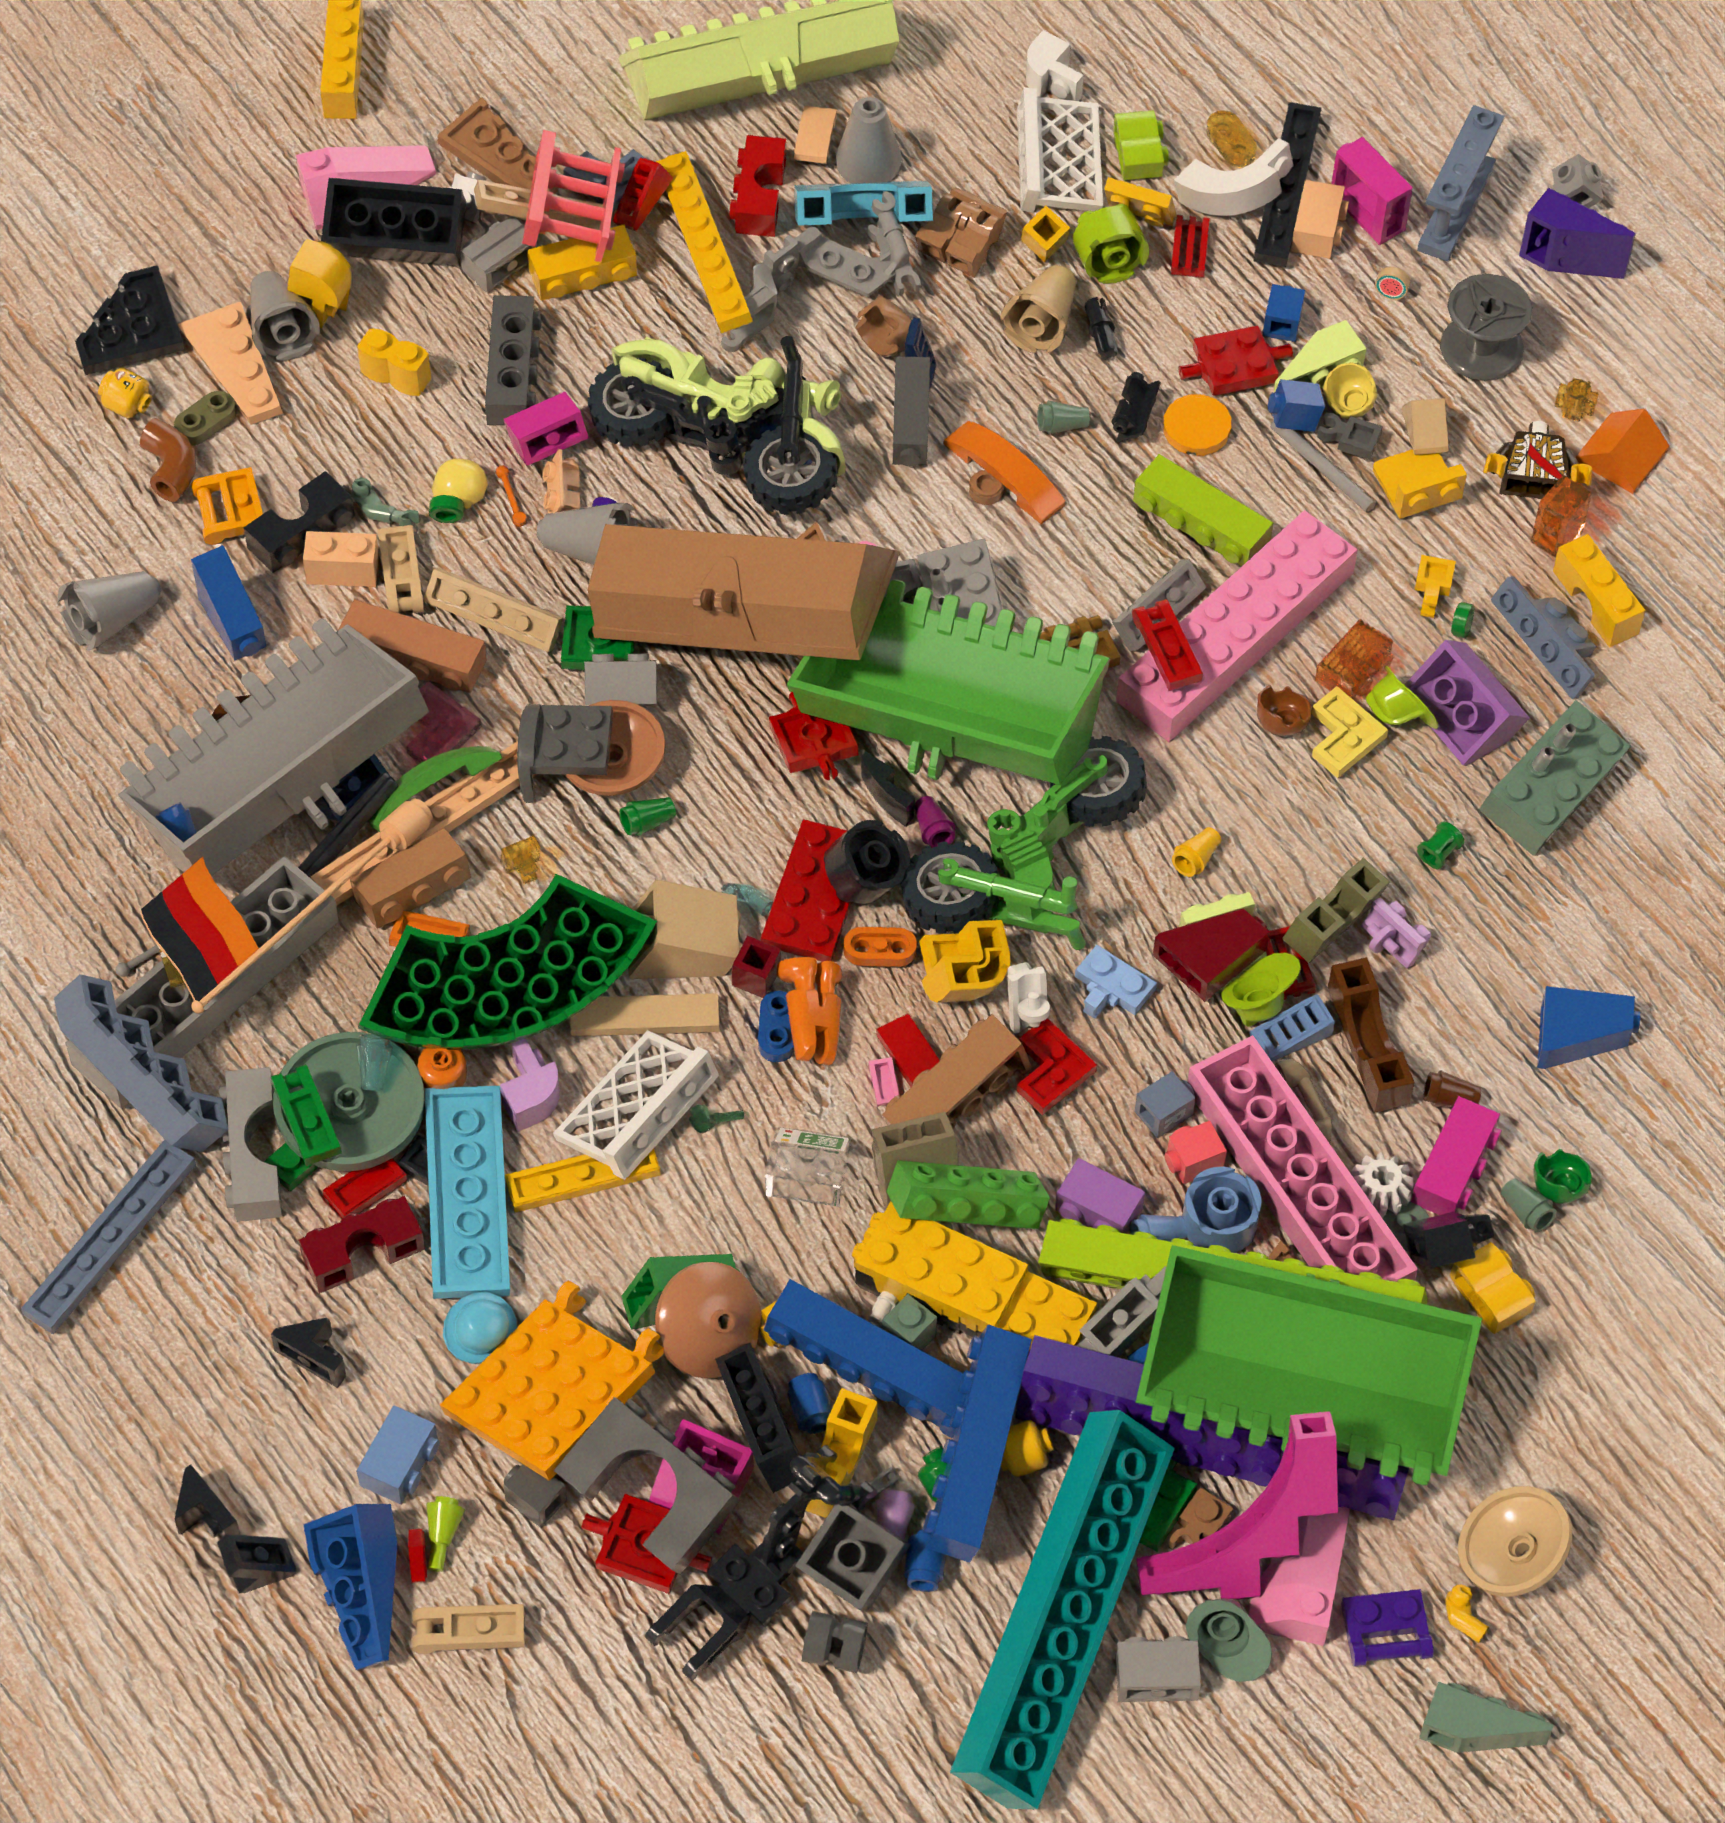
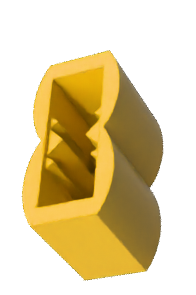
M368 329L357 345L360 371L367 378L375 382L390 383L401 393L420 396L431 380L429 354L423 347L415 343L398 341L394 335L381 329Z
M1490 1242L1474 1251L1475 1258L1455 1262L1451 1269L1450 1277L1463 1297L1472 1304L1478 1317L1482 1318L1483 1324L1489 1331L1496 1334L1529 1315L1536 1301L1535 1292L1531 1284L1513 1272V1263L1507 1252L1503 1249L1499 1250Z

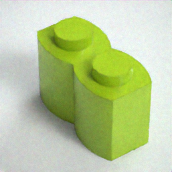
M1154 110L1114 114L1113 132L1122 179L1133 180L1162 177L1163 167L1169 165L1167 146H1162L1160 141L1164 137L1162 120H1156Z

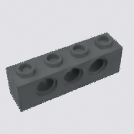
M493 295L485 397L487 425H505L504 418L536 405V393L530 391L531 385H537L538 379L537 364H532L533 358H539V337H534L535 331H541V310H535L534 296Z

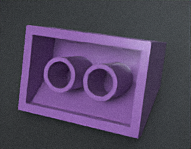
M1445 640L1404 684L1434 715L1439 727L1432 729L1464 766L1506 744L1530 719L1469 645L1464 642Z

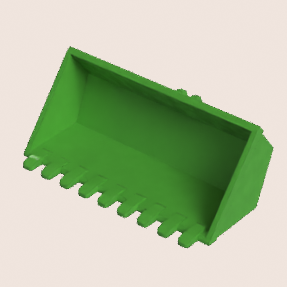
M895 579L889 584L886 597L883 598L860 660L803 656L787 683L788 690L793 692L801 713L901 740L904 744L911 746L907 763V771L909 773L917 775L922 767L925 750L931 751L928 767V777L930 779H939L945 757L953 758L954 755L1060 785L1089 748L1104 676L1108 671L1110 657L1096 654L1099 635L1090 631L1083 634L1079 649L1069 647L1068 642L1071 628L1068 625H1056L1051 641L1040 639L1043 620L1035 616L1027 619L1023 634L1012 631L1015 620V612L1012 610L1003 609L1000 611L996 627L985 624L988 606L986 603L979 601L972 604L968 619L958 617L960 597L953 594L945 596L941 612L932 610L930 605L933 591L927 587L917 589L913 604L903 602L906 584Z
M1172 1245L1136 1403L1152 1406L1151 1419L1160 1423L1167 1422L1169 1411L1185 1414L1183 1426L1189 1430L1198 1431L1202 1418L1218 1422L1216 1435L1223 1438H1232L1235 1426L1249 1429V1443L1257 1446L1265 1445L1267 1434L1283 1437L1282 1451H1285L1288 1442L1290 1415L1330 1411L1336 1432L1337 1450L1348 1453V1467L1361 1470L1365 1463V1457L1381 1461L1379 1471L1381 1475L1395 1477L1398 1465L1413 1468V1482L1428 1485L1431 1473L1444 1476L1448 1474L1482 1318L1341 1285L1339 1280L1330 1279V1282L1315 1279V1275L1306 1273V1276Z

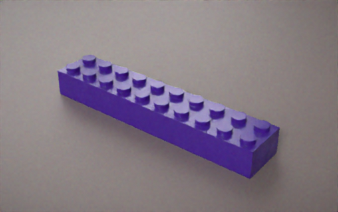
M1034 1336L1023 1371L1015 1418L1025 1421L1032 1420L1037 1425L1081 1436L1089 1412L1120 1410L1174 1447L1171 1459L1182 1465L1202 1468L1222 1476L1239 1478L1264 1487L1268 1486L1277 1471L1284 1451L1281 1449L1283 1437L1267 1434L1265 1445L1257 1446L1249 1443V1429L1235 1426L1232 1438H1223L1216 1435L1218 1422L1203 1418L1198 1431L1189 1430L1183 1426L1185 1414L1169 1411L1166 1423L1153 1421L1151 1419L1152 1406L1136 1403L1144 1364L1048 1338ZM1337 1450L1338 1507H1346L1368 1513L1377 1518L1394 1520L1409 1467L1398 1465L1396 1476L1388 1477L1381 1475L1379 1472L1380 1460L1365 1457L1363 1469L1358 1470L1347 1466V1452Z

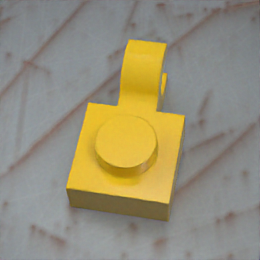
M1421 555L1414 589L1425 592L1420 616L1434 618L1438 595L1449 596L1456 561Z

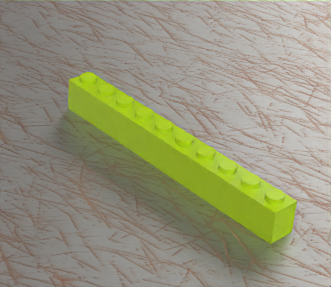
M1067 1218L1061 1219L1060 1222L1048 1221L1038 1261L1044 1276L1122 1289L1135 1277L1140 1280L1146 1274L1152 1279L1167 1266L1171 1246L1175 1245L1306 1276V1273L1315 1275V1279L1330 1282V1279L1339 1280L1341 1285L1427 1305L1428 1302L1425 1287L1410 1279H1398L1397 1282L1383 1280L1380 1275L1371 1272H1360L1359 1275L1344 1273L1343 1269L1332 1265H1323L1321 1268L1306 1266V1263L1293 1258H1286L1283 1262L1269 1259L1268 1256L1259 1252H1247L1246 1255L1231 1253L1230 1249L1220 1245H1210L1209 1248L1194 1246L1192 1242L1185 1239L1174 1238L1171 1242L1158 1240L1154 1235L1146 1232H1135L1134 1235L1120 1233L1118 1229L1107 1225H1099L1097 1228L1085 1227L1082 1223Z

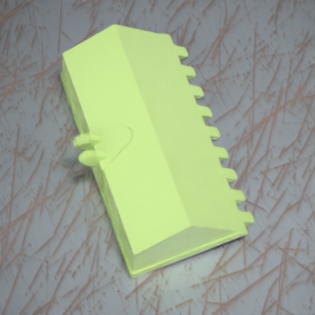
M810 0L812 7L803 9L800 8L797 1H790L784 4L786 13L775 15L771 7H764L758 10L760 19L749 21L745 13H738L732 16L734 25L723 27L719 19H712L706 22L708 31L697 33L693 25H686L680 28L682 37L671 39L667 31H660L654 34L656 43L644 45L641 37L630 38L628 40L630 51L620 55L619 61L621 66L625 68L644 121L765 92L772 95L776 94L778 89L787 87L788 90H794L797 87L796 85L891 63L899 43L893 0H838L829 3L826 0Z

